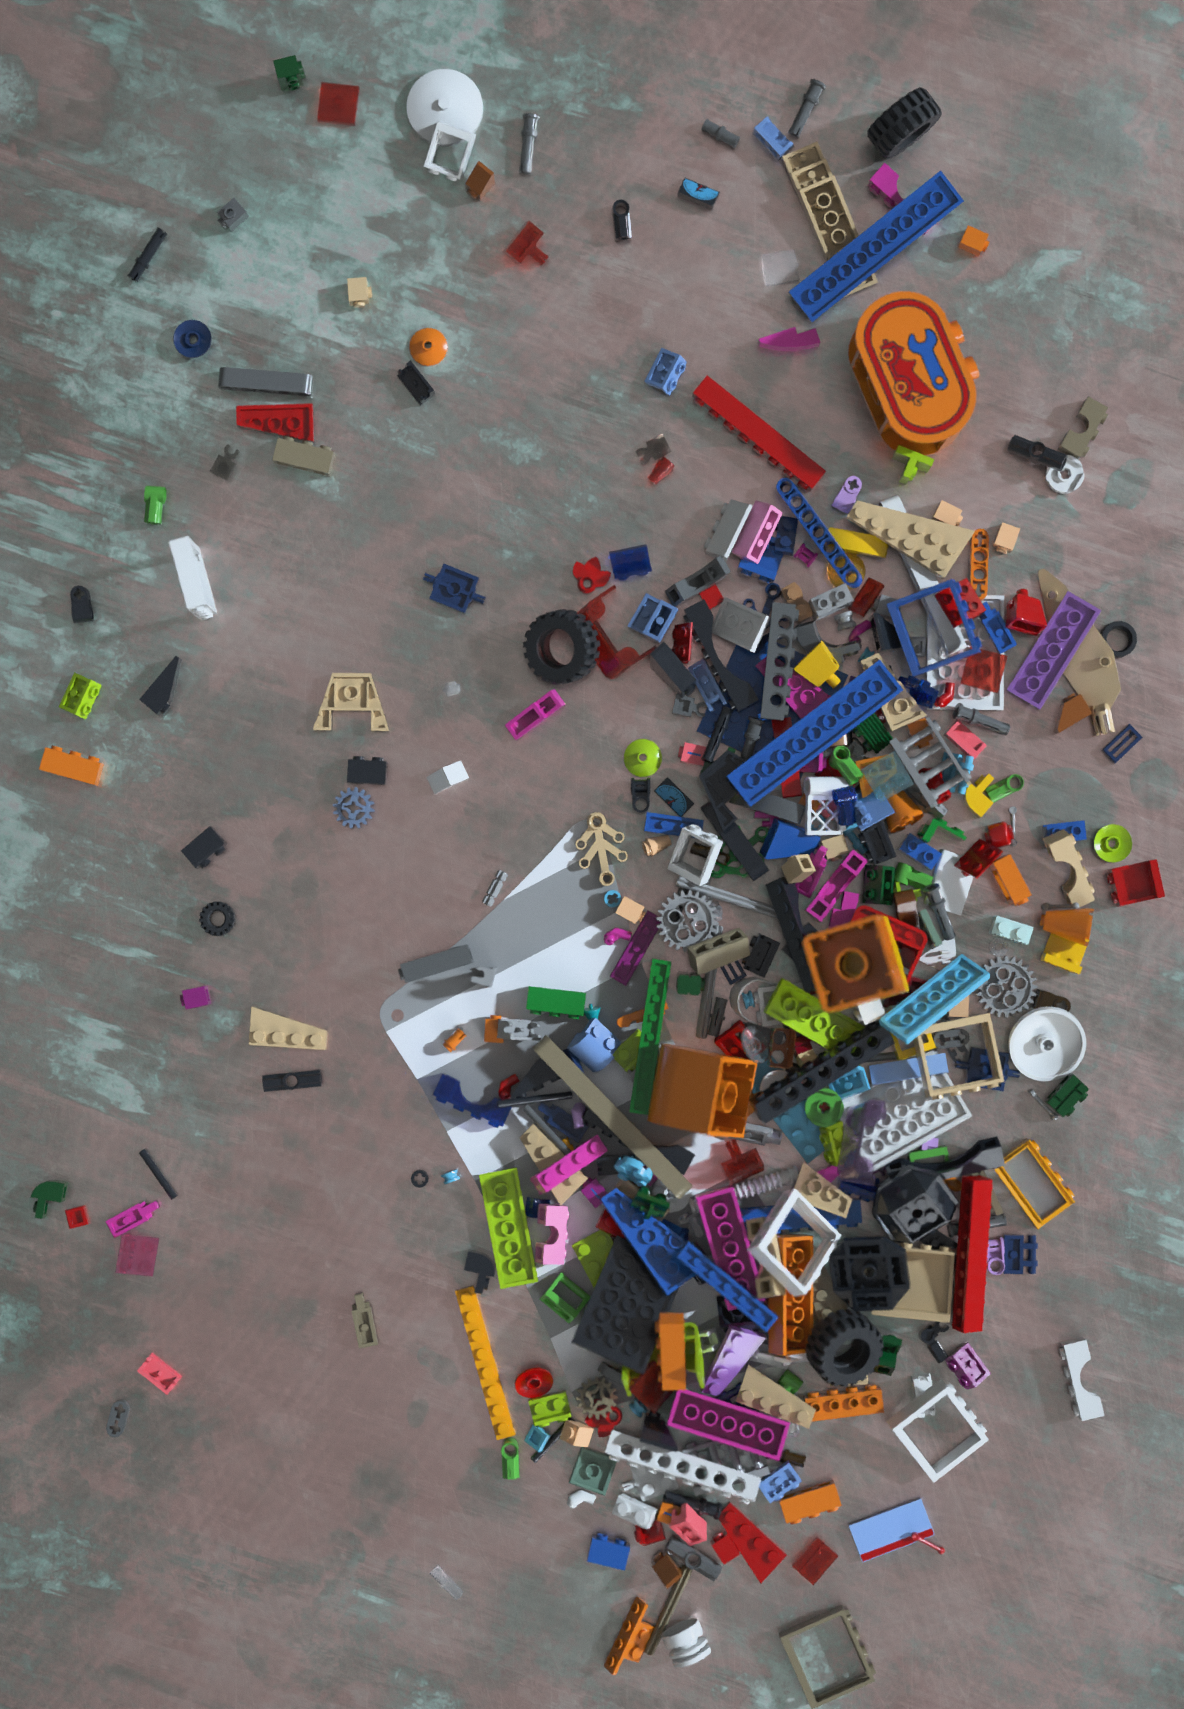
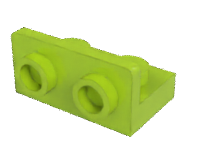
M74 672L59 704V708L86 719L99 694L101 684Z
M639 1029L633 1032L613 1054L614 1059L626 1072L628 1070L632 1072L636 1069L641 1036Z
M841 1120L829 1127H819V1139L825 1151L824 1158L827 1163L835 1167L840 1166L839 1161L851 1156Z
M566 1390L528 1399L534 1426L545 1427L550 1422L557 1421L561 1423L571 1417Z

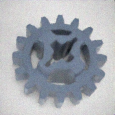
M355 787L354 791L347 788V793L340 791L342 797H335L338 804H333L337 808L333 814H339L336 820H343V826L349 823L350 829H353L354 824L358 828L361 827L360 823L367 825L366 819H372V816L369 815L370 812H375L374 809L370 808L374 804L373 801H369L371 795L365 796L364 789L359 793L358 787ZM351 796V800L347 803H342L345 798ZM359 796L364 799L366 806L361 805ZM353 803H355L356 806L363 809L355 810L352 813V810L346 808V806H353ZM341 810H345L349 814V819L343 816ZM360 813H365L361 819L356 820Z

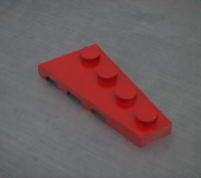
M312 403L236 406V424L239 427L314 443Z

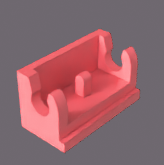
M959 719L944 734L966 756H972L974 759L987 746Z
M151 1353L137 1370V1372L166 1395L170 1393L182 1378L178 1372L154 1353Z
M687 1503L682 1504L681 1514L678 1516L677 1511L673 1509L670 1528L689 1546L707 1541V1522Z

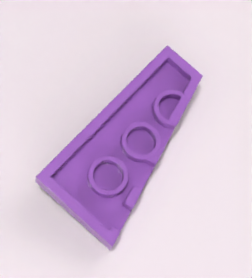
M730 1325L704 1378L705 1388L700 1387L701 1392L720 1396L766 1339L765 1334Z

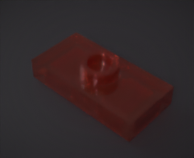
M869 577L848 607V610L864 618L885 586L881 582Z

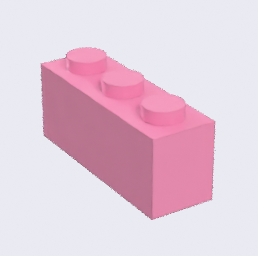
M756 500L731 552L742 560L758 564L783 512L771 504Z

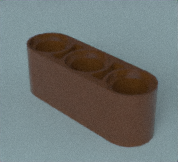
M913 889L894 892L893 898L897 919L920 929Z

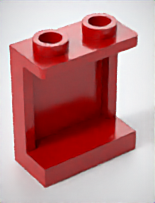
M1157 859L1108 869L1107 881L1109 885H1112L1111 899L1113 904L1116 903V907L1165 897Z

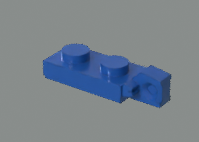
M986 601L982 603L986 611L979 617L1000 655L1016 646L1017 643L1009 629L1006 628V624L999 611L997 612L995 608L991 610Z

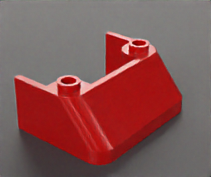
M862 905L858 907L850 923L875 915L888 917L897 947L901 949L900 957L903 967L909 969L906 976L907 983H909L927 943L926 933L869 906Z

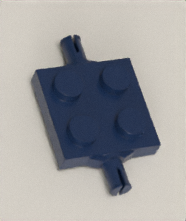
M443 564L440 573L436 577L428 573L424 574L423 580L433 584L430 600L464 614L472 600L484 604L483 600L486 597L476 593L479 577L447 564Z
M971 1047L967 1062L955 1061L956 1064H962V1066L955 1065V1068L966 1070L965 1083L992 1078L986 1049ZM998 1051L1004 1082L998 1083L999 1087L990 1089L1004 1091L1007 1078H1019L1020 1075L1013 1073L1020 1074V1071L1009 1069L1008 1061L1010 1054Z

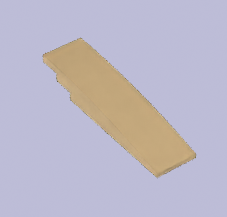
M815 142L781 158L825 261H828L859 235L836 178L832 175L818 142ZM873 273L846 296L878 283L875 274Z

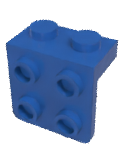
M769 545V550L764 551L758 564L741 559L737 570L741 571L740 574L744 576H755L763 583H773L783 554L774 553L775 546Z

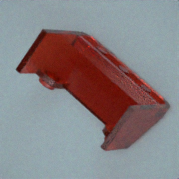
M615 585L592 599L577 612V614L581 613L586 616L585 621L590 620L593 624L592 629L597 630L596 640L600 641V647H597V651L600 654L599 658H595V661L603 675L609 680L619 678L650 657V653L657 648L655 645L640 656L632 647H625L618 652L597 622L605 613V605L602 601L616 592Z

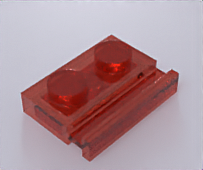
M816 1536L792 1564V1567L814 1586L837 1559L838 1554Z

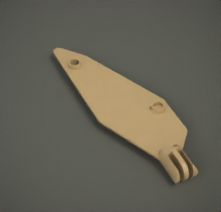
M1040 569L1038 576L1049 622L1069 590L1046 569ZM1052 591L1055 592L1054 598H1050L1049 596L1050 592ZM1093 624L1063 674L1077 694L1081 693L1090 708L1095 733L1098 736L1100 735V727L1097 716H1099L1103 734H1108L1105 715H1107L1110 732H1115L1110 709L1121 691L1114 652Z

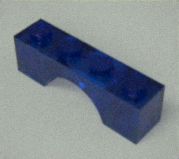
M445 1073L441 1075L433 1093L436 1096L435 1100L446 1104V1102L454 1104L453 1108L461 1112L465 1109L471 1112L470 1116L481 1120V1118L489 1120L488 1124L496 1128L499 1125L504 1126L512 1106L497 1108V1100H502L497 1097L485 1104L471 1103L462 1094L461 1081Z

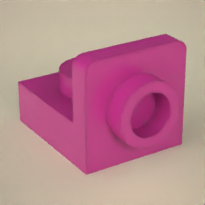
M823 752L802 767L799 772L821 773L822 768L826 769V757H823Z

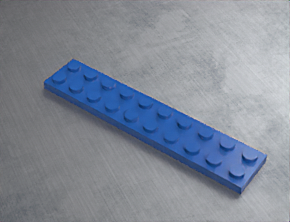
M940 170L788 293L812 323L964 202V200Z
M878 660L727 775V779L748 806H753L903 691L902 687L881 660Z

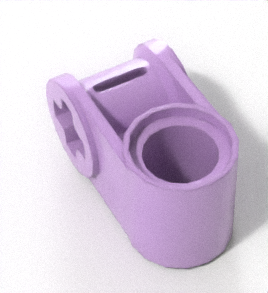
M850 476L846 479L832 507L849 514L862 487V482L858 477ZM852 482H855V483H856L855 486H856L857 488H854L853 490H850V489H849V488H850V485H849V484H851Z
M1003 1237L988 1240V1264L986 1270L993 1275H1000L1005 1269ZM996 1260L999 1262V1268L996 1271H992L990 1264Z

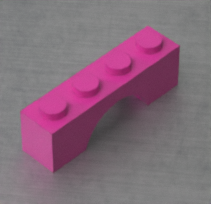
M884 163L869 180L868 186L874 195H879L884 199L883 202L888 207L894 208L904 200L897 190L899 175Z
M850 850L804 911L818 922H822L840 895L859 874L868 860L855 850Z
M597 1134L529 1179L540 1195L547 1193L608 1150Z

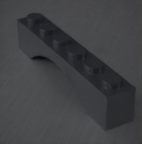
M705 599L684 609L686 615L683 618L686 623L693 622L694 632L692 635L697 643L701 642L703 646L701 652L706 660L710 659L712 673L715 677L718 675L722 681L719 685L723 693L727 692L731 699L728 702L732 710L737 709L739 713L758 703L759 700L750 683L733 675L718 658L712 641L714 617Z
M781 877L765 886L805 993L817 991L803 944L807 936L799 912V894L795 883H788L785 877Z
M588 1107L583 1116V1119L586 1120L585 1124L593 1129L596 1126L601 1128V1133L609 1138H612V1136L619 1138ZM619 1139L618 1143H620V1144H622L623 1146L627 1147V1146ZM678 1144L670 1146L654 1145L681 1174L685 1175L695 1157L693 1152Z
M996 1136L978 1140L972 1148L949 1161L930 1164L911 1162L901 1158L886 1164L885 1169L888 1178L906 1166L913 1165L921 1169L936 1171L945 1180L988 1169H996L1005 1166L1002 1147Z

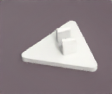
M955 938L943 940L940 946L930 949L920 956L919 961L941 971L956 959Z

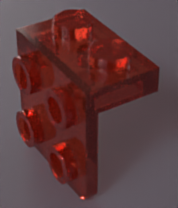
M652 1360L648 1362L644 1374H640L631 1381L629 1391L655 1414L675 1390H662V1382H658V1370H661V1366H658L657 1362Z

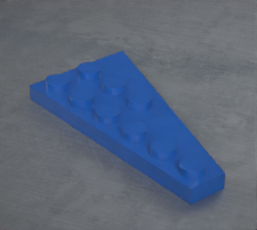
M615 1188L602 1197L600 1202L664 1294L668 1296L697 1275L676 1257L677 1253L687 1242L653 1216L649 1220L644 1219V1212L630 1206L632 1200Z

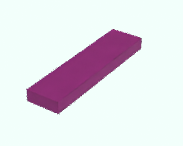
M647 910L609 977L625 986L628 984L659 930L656 925L661 923V921L656 920V917H658L656 914Z

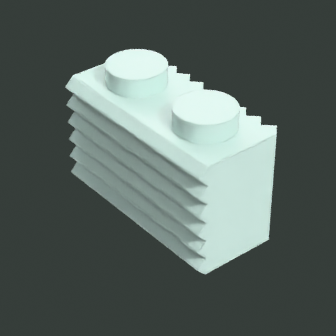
M993 916L988 932L993 934V936L1027 945L1029 944L1033 927L1000 916Z

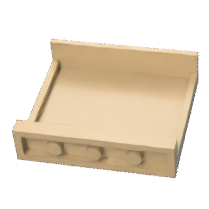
M901 1242L900 1246L905 1248L907 1253L911 1281L910 1289L893 1310L872 1311L871 1315L949 1323L951 1318L955 1251L951 1250V1247L939 1246V1249H933L932 1245L920 1244V1247H912V1243Z

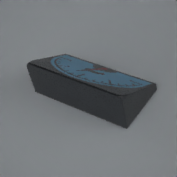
M684 178L677 196L713 210L720 192Z
M668 777L654 790L679 817H682L694 805V802Z

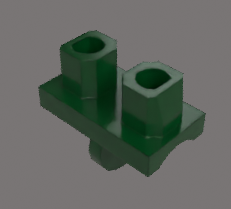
M641 1186L632 1199L630 1206L644 1212V1219L649 1220L651 1215L662 1218L670 1207V1203L667 1202V1196L662 1193H657L655 1197L650 1196L649 1188Z

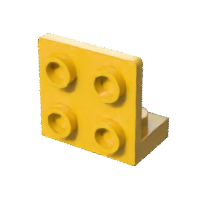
M1050 933L1040 961L1074 974H1080L1083 968L1080 966L1087 946Z

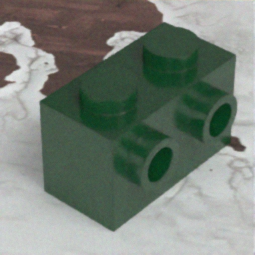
M296 55L273 60L282 91L288 89L294 91L298 90L300 86H304L302 79L306 78L301 61H297Z
M865 865L862 903L893 905L895 867Z

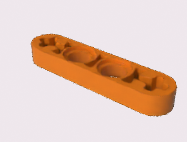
M980 528L975 530L970 540L969 582L975 592L977 584H981L980 592L983 594H981L979 599L982 602L988 592L989 534L986 530ZM978 534L985 538L981 542V547H977L978 539L976 537ZM981 552L985 558L982 561H977L974 558V554ZM974 571H982L984 577L976 579L973 574Z

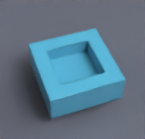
M532 1425L524 1441L540 1452L551 1435L543 1428Z

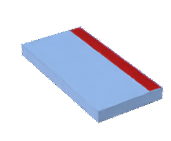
M921 1498L848 1524L862 1562L918 1542V1540H912L911 1534L913 1532H917L919 1537L923 1539L935 1535Z

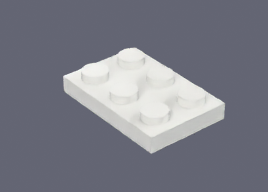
M725 597L713 622L712 633L755 653L771 617Z

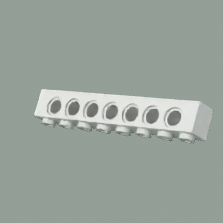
M614 1430L611 1432L605 1451L606 1455H609L608 1459L619 1462L621 1459L627 1461V1465L634 1468L643 1466L646 1467L645 1471L656 1474L658 1471L664 1473V1477L675 1480V1477L683 1479L682 1483L693 1486L695 1483L701 1485V1489L712 1492V1490L720 1491L719 1495L726 1498H731V1495L738 1497V1501L745 1504L755 1502L761 1482L759 1477L679 1451L674 1452L640 1442L638 1438ZM626 1445L632 1447V1452L629 1455L622 1454V1448ZM642 1452H650L651 1457L648 1461L640 1459ZM662 1457L668 1458V1466H659V1460ZM679 1464H687L688 1469L685 1473L677 1471ZM699 1469L706 1471L704 1479L696 1478V1472ZM716 1476H724L725 1482L722 1485H716L714 1483ZM736 1481H741L744 1484L741 1491L733 1489V1484Z

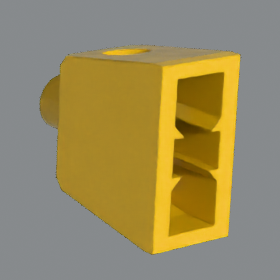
M822 640L794 667L797 673L817 687H820L826 681L834 689L841 682L834 674L839 668V664Z

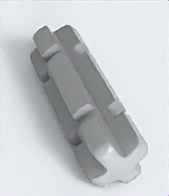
M501 870L497 871L496 878L492 880L486 892L488 893L487 896L485 895L482 900L484 904L490 907L493 905L494 898L498 896L503 886L502 882L508 876L507 873Z

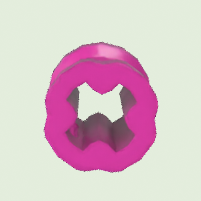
M803 543L793 557L802 560L809 568L818 556V553L812 552Z

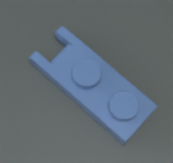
M703 658L688 667L689 672L696 679V686L711 713L715 711L712 704L721 699L724 705L728 703L706 659Z

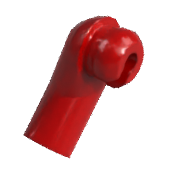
M945 682L944 693L940 697L936 696L933 702L936 707H945L953 701L955 683Z
M516 1074L500 1082L498 1090L500 1099H510L511 1086L520 1082Z

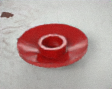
M542 1368L527 1369L520 1373L515 1380L516 1391L526 1398L543 1396L553 1386L551 1373Z

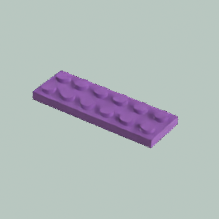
M1067 591L1007 691L1041 710L1101 610Z

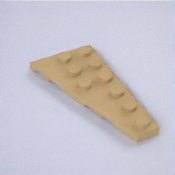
M858 500L846 517L943 580L975 532L974 530Z

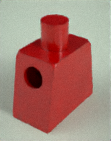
M1019 589L1016 592L1017 594L1007 603L1006 628L1037 636L1047 627L1041 601L1029 597L1027 589Z

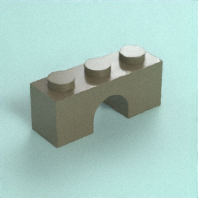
M1088 396L1076 415L1077 418L1084 422L1085 432L1075 433L1069 430L1057 450L1066 455L1074 456L1077 459L1081 456L1085 457L1090 448L1087 446L1089 441H1094L1099 432L1097 430L1099 423L1103 424L1108 416L1106 413L1108 407Z

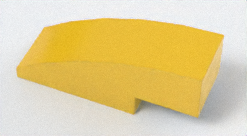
M829 527L830 533L844 551L852 554L886 558L889 545L874 535ZM834 544L827 546L829 549L834 550Z

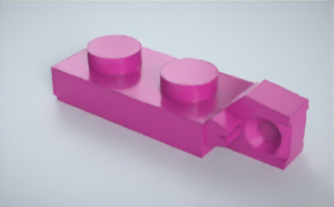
M821 845L816 854L811 853L809 856L816 871L802 882L795 884L797 891L808 898H811L826 867L827 860L824 859L828 850L826 847Z
M144 1201L105 1222L113 1237L116 1238L148 1221L149 1218L153 1217L151 1212L160 1206L157 1201L149 1205Z

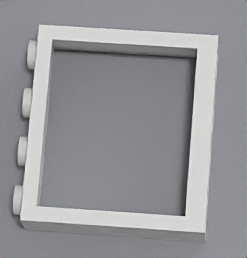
M188 536L169 541L187 609L198 619L208 620V618H212L217 612L200 548Z
M791 1189L782 1193L747 1250L795 1297L805 1295L808 1290H811L813 1281L818 1278L821 1268L828 1262L829 1255L837 1247L836 1243L841 1235L796 1189ZM791 1208L823 1238L798 1281L766 1250Z
M942 1378L887 1420L889 1426L933 1482L937 1481L989 1440L984 1434L987 1432L980 1422L976 1424L974 1420L977 1417L970 1409L966 1411L964 1407L967 1404L960 1395L956 1398L954 1387L951 1383L946 1384ZM947 1394L974 1429L975 1433L931 1466L902 1428Z

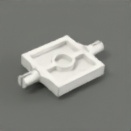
M649 1456V1457H647V1458H644V1459H641V1460H642V1461H648L651 1456ZM662 1457L659 1460V1466H668L669 1459ZM685 1463L679 1464L677 1471L686 1469ZM630 1466L633 1480L622 1483L624 1491L636 1488L643 1502L665 1494L666 1490L673 1491L679 1488L676 1477L675 1480L665 1478L664 1473L658 1471L656 1474L645 1471L646 1467L638 1466V1468Z

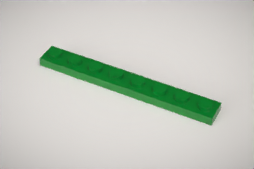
M652 959L631 1095L630 1113L648 1115L671 961Z

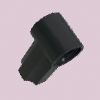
M621 199L614 202L612 207L615 240L632 238L629 215L630 207L627 201ZM617 206H623L626 212L624 214H619L616 212L615 208Z

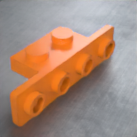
M636 1597L632 1603L622 1628L614 1641V1645L606 1658L604 1667L612 1675L617 1674L624 1658L639 1663L655 1628L652 1624L641 1621L648 1608V1604L640 1597Z

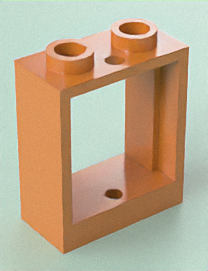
M1011 854L996 859L989 868L1007 903L1020 906L1028 902V897L1031 896V893Z

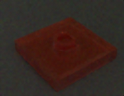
M321 82L317 121L355 126L360 87Z
M980 649V653L966 658L960 684L997 694L1007 656Z

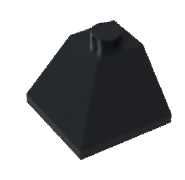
M877 612L873 613L869 620L872 625L871 629L877 653L884 654L900 650L902 646L895 627Z
M716 1296L721 1331L727 1333L731 1325L759 1332L757 1324L737 1308L728 1311L725 1298L723 1296Z
M650 1411L649 1413H644L639 1431V1441L677 1452V1441L668 1425H666L664 1417H661V1414L658 1412Z

